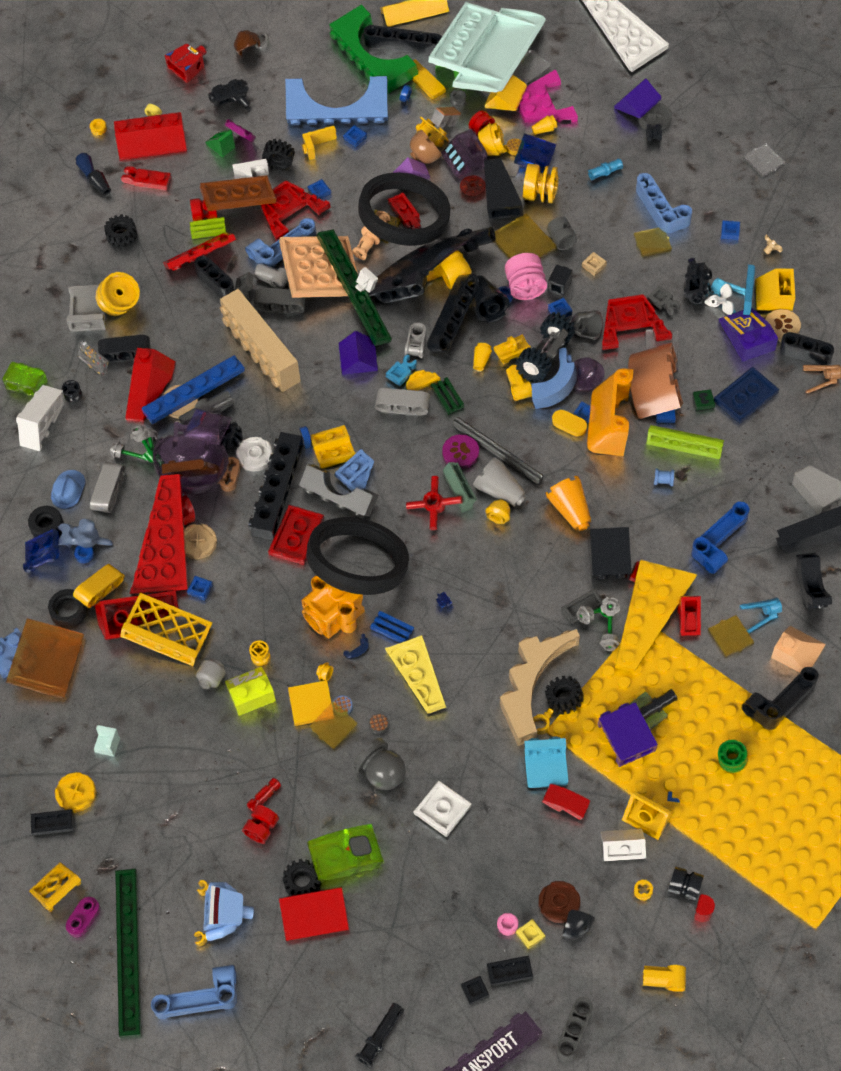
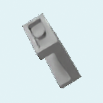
M99 284L69 287L70 312L69 316H67V324L70 332L106 330V313L97 305L95 298Z

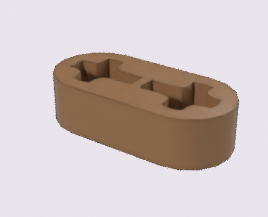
M235 457L226 458L222 465L219 483L221 489L226 492L233 491L238 483L240 463ZM231 464H234L235 466L232 467V471H229ZM228 477H230L231 482L226 485L225 483L228 481Z

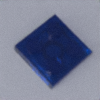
M524 133L514 163L527 167L528 163L539 164L540 172L543 173L545 167L550 165L557 144Z

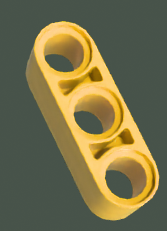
M107 564L82 582L75 589L73 597L87 608H91L115 590L123 582L125 575L111 564Z

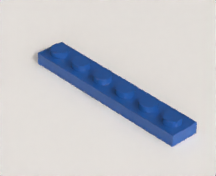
M233 355L142 407V412L153 425L243 373L245 368L237 357Z

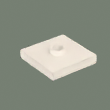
M438 781L414 810V814L448 837L471 808L472 803Z

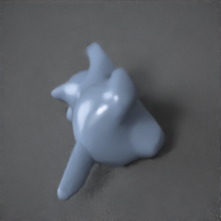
M90 519L80 520L79 526H72L66 523L58 526V529L62 531V535L56 541V544L59 546L66 545L70 549L72 545H79L84 548H91L95 544L113 545L111 540L99 537L95 523Z

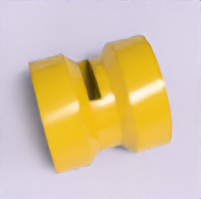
M258 640L250 645L249 652L253 664L260 667L267 665L271 659L267 643Z

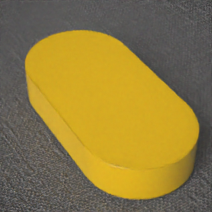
M557 410L552 415V424L562 431L576 437L584 435L587 431L586 421L568 411Z

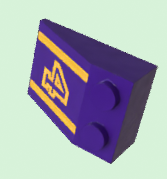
M752 307L750 315H743V310L732 315L719 318L721 326L742 362L776 350L778 342L776 333L771 325Z

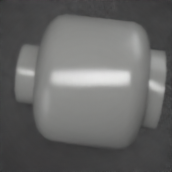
M214 658L204 660L196 673L199 685L205 689L218 687L225 676L223 663Z

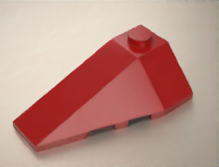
M137 348L125 417L127 421L144 422L147 417L143 414L142 407L155 401L159 395L161 396L165 386L173 378L176 361L156 349Z
M176 590L147 594V596L179 608ZM138 596L99 601L95 605L98 625L105 640L122 638L120 637L122 627L127 621ZM142 600L140 608L144 611L150 609L151 605ZM165 609L157 611L160 619L169 615ZM154 612L144 615L147 623L157 620ZM141 616L133 618L131 624L136 626L144 624Z

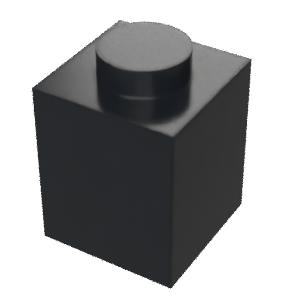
M556 264L548 279V291L565 296L572 282L573 270Z

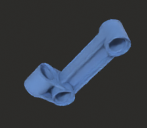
M311 218L301 220L299 226L283 237H317L314 220ZM256 239L245 247L247 255L258 264L262 263L275 268L277 263L283 259L279 240L268 246L262 240Z
M228 965L212 968L215 988L169 995H156L151 1001L152 1011L157 1018L167 1019L179 1015L232 1009L237 1003L235 966ZM224 994H232L229 1000H221ZM159 1004H167V1007L164 1010H157Z

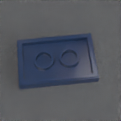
M751 367L716 395L714 402L741 424L778 394L779 388L758 370Z

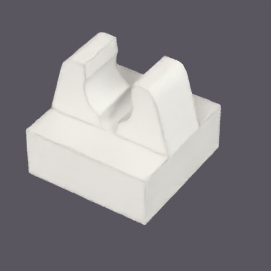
M364 267L359 273L356 281L358 284L355 288L360 292L366 290L370 293L374 290L378 278Z

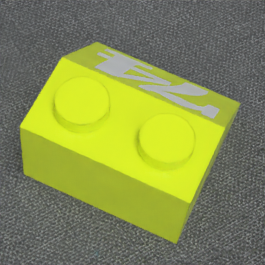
M262 667L225 681L239 716L276 701L272 686Z

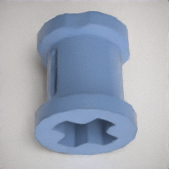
M655 468L654 485L658 483L669 484L673 487L675 470L662 471Z

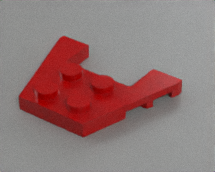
M284 181L273 188L276 203L260 205L275 241L289 233V230L281 221L304 206L308 205L318 215L331 208L329 201L320 200L317 198V195H310L304 192V189L288 181Z
M644 294L609 299L602 350L619 347L616 332L652 327L656 342L671 340L672 333L670 330H667L663 320L659 319L655 309Z

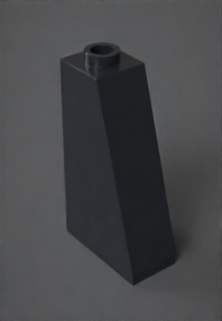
M501 158L484 160L489 220L524 216L522 202Z
M841 506L777 530L779 537L776 538L779 548H784L785 553L789 554L841 541Z

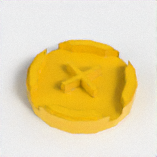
M80 772L69 773L60 779L55 789V798L62 809H72L73 813L81 812L89 808L94 802L97 793L96 786L88 775L86 776Z

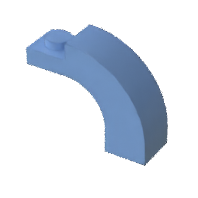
M566 348L559 349L560 367L558 373L546 382L531 384L532 400L535 409L546 408L559 403L574 388L577 380V369L572 361V355H568Z

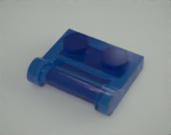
M52 529L25 542V563H23V569L26 573L34 571L36 567L49 561L54 562L59 559V531Z

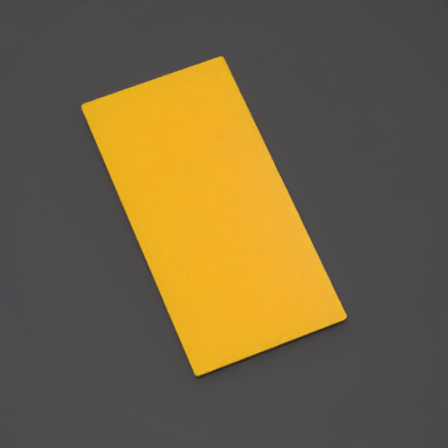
M663 632L659 633L635 672L615 668L619 644L582 687L584 700L581 702L580 708L576 706L577 710L575 712L571 709L570 714H567L566 711H564V714H560L550 725L547 734L550 737L566 738V748L630 795L633 791L639 792L673 811L674 813L669 820L671 825L813 928H818L841 897V755L786 717L779 723L777 728L773 730L764 728L742 710L741 705L752 695L750 692ZM672 689L678 700L663 708L662 712H656L645 720L658 744L656 751L619 767L616 762L617 756L602 727L599 728L597 725L600 715L607 711L612 713L625 703L632 704L636 702L640 709L651 702L652 698H658ZM728 740L741 742L747 750V764L743 770L736 773L723 770L718 760V749L722 743ZM736 754L728 755V758L735 759L738 757ZM668 791L672 792V798H678L680 803L667 801Z

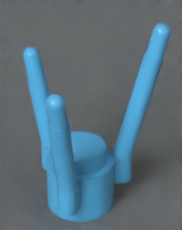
M777 597L740 605L741 609L762 607L764 614L769 615V617L748 629L747 633H751L770 620L778 618L777 613L782 612V605Z

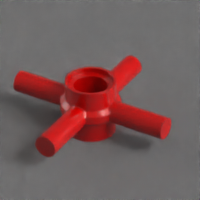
M431 476V491L424 495L423 500L406 502L407 510L426 508L430 512V530H437L438 514L444 511L445 505L462 504L463 502L462 496L443 498L438 493V476Z

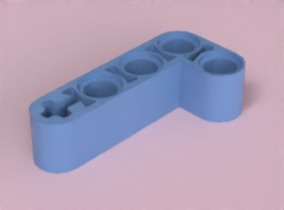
M641 173L638 175L636 192L661 232L670 234L684 229L691 224L692 208L690 206L680 205L672 208L650 174Z

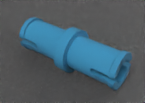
M618 158L609 163L604 162L596 168L589 169V178L594 180L601 176H609L610 173L623 169L622 160Z

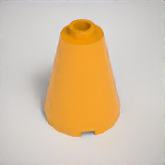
M574 476L575 480L571 481L570 478H567L550 488L552 492H546L545 495L575 530L583 531L590 527L589 523L592 520L579 476Z

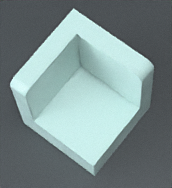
M97 725L98 738L94 747L95 753L114 757L120 741L117 730Z

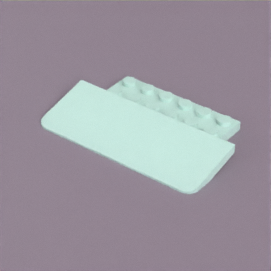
M465 2L430 54L428 62L459 72L453 81L454 88L500 92L505 88L545 23V17L531 11L501 8L497 12Z

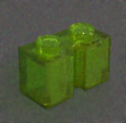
M15 362L10 363L2 378L6 389L18 393L22 391L25 392V395L34 397L35 392L42 385L46 386L48 382L42 369L28 367L23 363Z

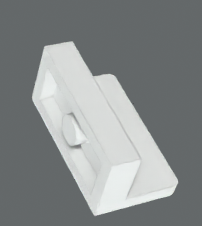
M642 829L601 832L604 861L646 858L645 837Z

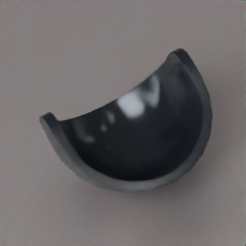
M570 910L564 925L562 938L575 940L585 936L591 929L595 917L578 910Z

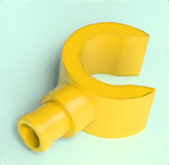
M548 708L544 714H538L533 717L534 722L543 721L546 723L545 727L537 728L538 735L546 734L550 727L549 719L552 713H554L551 708Z

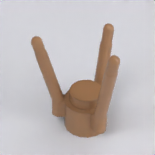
M803 365L804 371H824L825 379H829L825 383L806 390L807 394L828 385L837 384V379H841L840 365Z

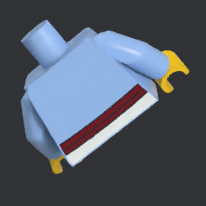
M205 880L198 882L201 887H204L201 890L197 889L199 895L205 896L203 931H206V933L204 934L200 931L194 933L195 937L202 936L201 941L195 942L196 945L204 946L207 940L213 941L235 932L241 925L242 918H253L254 907L243 906V894L238 893L227 882H210L209 884Z

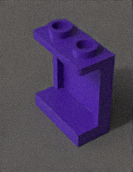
M636 702L632 704L625 703L612 713L607 711L600 715L597 725L599 728L602 727L617 756L616 762L619 767L656 751L658 744Z

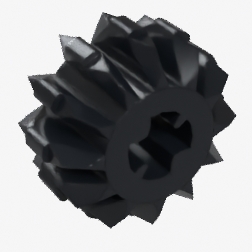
M228 419L227 423H224L221 420V425L215 424L214 430L211 432L212 442L218 450L223 448L226 452L230 448L233 451L234 446L239 447L240 441H243L242 428L238 426L236 421L231 423Z

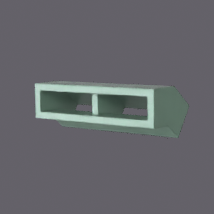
M449 462L443 469V477L453 496H462L463 502L458 504L463 513L473 509V504L477 499L459 464Z

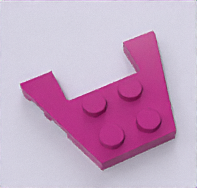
M556 70L526 87L518 106L525 123L539 122L547 115H553L557 122L562 120L578 122V116L573 106L556 110L547 92L548 88L561 85V79Z

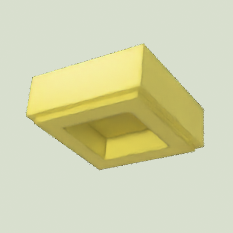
M533 919L516 930L517 936L528 950L546 936Z

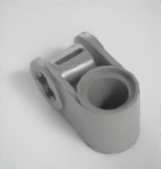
M417 322L410 326L408 339L405 344V356L413 355L423 359L426 327L422 323Z

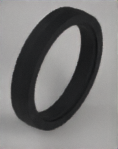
M386 173L376 176L365 184L359 197L358 213L364 226L377 237L398 245L417 246L433 242L445 232L450 219L451 208L445 193L431 181L413 174ZM385 190H409L429 199L436 207L439 217L433 224L424 228H400L381 220L372 210L370 200L376 194Z
M339 517L324 521L314 528L307 543L306 558L312 571L327 584L345 592L360 595H376L391 591L400 585L408 569L409 553L404 542L388 528L366 519ZM349 535L362 537L384 547L392 555L395 567L388 573L379 576H361L348 573L329 563L321 553L320 545L325 540L334 536Z

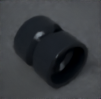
M675 866L668 893L678 896L683 893L685 898L697 901L704 875L696 872L688 874L687 869Z

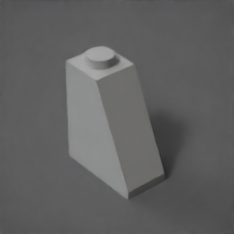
M810 465L804 469L800 468L794 473L793 486L817 514L841 505V481Z

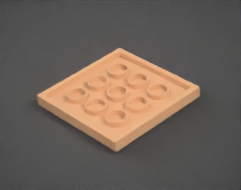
M338 236L357 272L349 237ZM280 237L279 244L292 298L348 296L317 237Z

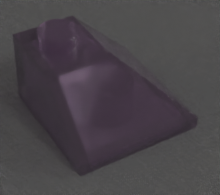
M196 408L184 432V437L220 445L232 417Z

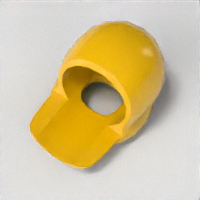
M456 250L433 270L429 271V275L426 278L427 282L442 277L447 287L451 290L458 276L472 274V271L463 254Z

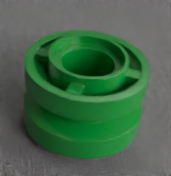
M728 740L720 745L718 760L721 768L730 773H736L745 768L748 759L744 744L737 740ZM736 754L738 757L735 759L728 758V755Z

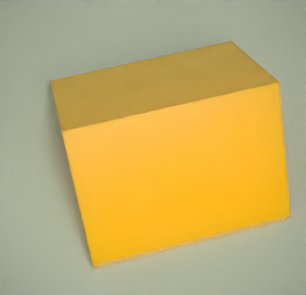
M512 75L502 91L490 92L485 108L517 111L527 87L526 83Z
M633 791L622 821L637 829H642L647 835L659 840L674 812L639 792Z

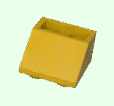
M775 268L755 279L756 310L774 311L785 309L793 311L795 302L794 269Z

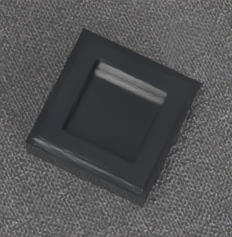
M481 976L461 984L469 1005L489 997Z

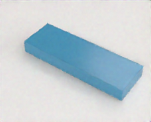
M748 265L743 315L751 314L755 275L754 265Z

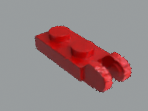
M127 166L124 168V173L127 175H122L121 180L126 184L138 187L167 190L172 176L168 172L136 169L135 167Z

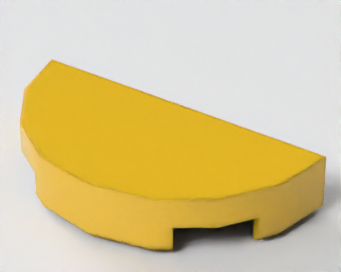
M416 371L409 376L406 390H422L431 386L432 383H437L440 377L435 372Z

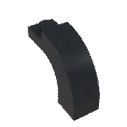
M816 553L796 555L798 580L806 607L808 609L828 607V605L832 604V596L826 592L823 585L820 556Z

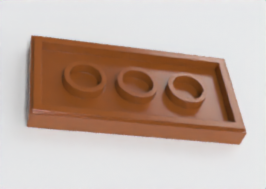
M267 175L200 183V190L208 211L276 203V197Z

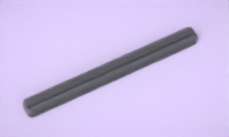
M456 417L453 420V427L463 434L472 437L479 445L536 484L543 480L542 473L463 419Z

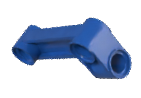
M736 502L715 524L693 541L692 557L711 574H715L728 562L727 555L717 547L741 525L747 522L750 508L745 502Z

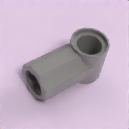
M262 263L258 264L255 268L254 278L269 283L272 288L285 289L289 283L285 268L277 270Z

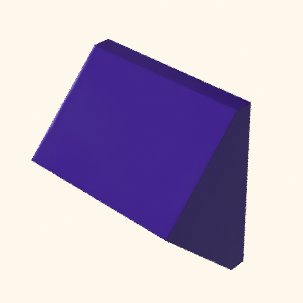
M645 78L622 98L614 108L641 118L662 97Z
M354 331L339 342L342 375L378 371L376 349L369 336Z

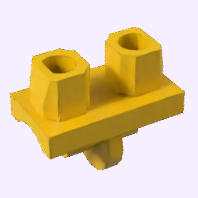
M522 334L515 338L512 336L507 337L506 342L494 346V351L502 364H507L511 359L519 357L525 348L527 349L531 346L526 342Z

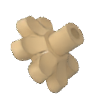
M767 234L765 235L768 245L763 251L768 255L772 250H777L781 253L783 248L775 240H771Z

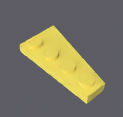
M422 635L385 648L427 714L446 708Z

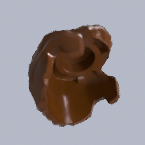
M249 30L240 31L236 36L234 48L240 56H243L242 50L247 47L253 46L256 43L258 47H261L260 38L256 33Z

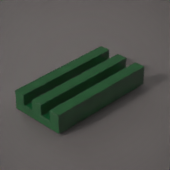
M448 377L444 378V381H437V384H431L433 392L448 415L464 408L463 401ZM445 385L447 386V388L449 389L450 393H451L452 396L454 397V399H455V401L457 402L458 406L456 405V403H455L454 400L452 399L451 395H450L449 392L447 391ZM438 388H441L453 408L450 409Z

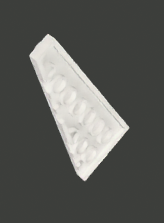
M582 0L631 72L668 49L669 43L618 0Z

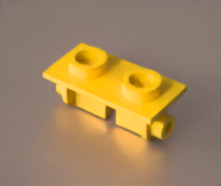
M420 117L422 123L416 125L417 132L422 129L427 136L431 134L429 139L436 147H442L444 140L449 142L446 137L447 133L439 127L437 129L430 119L427 118L425 120Z

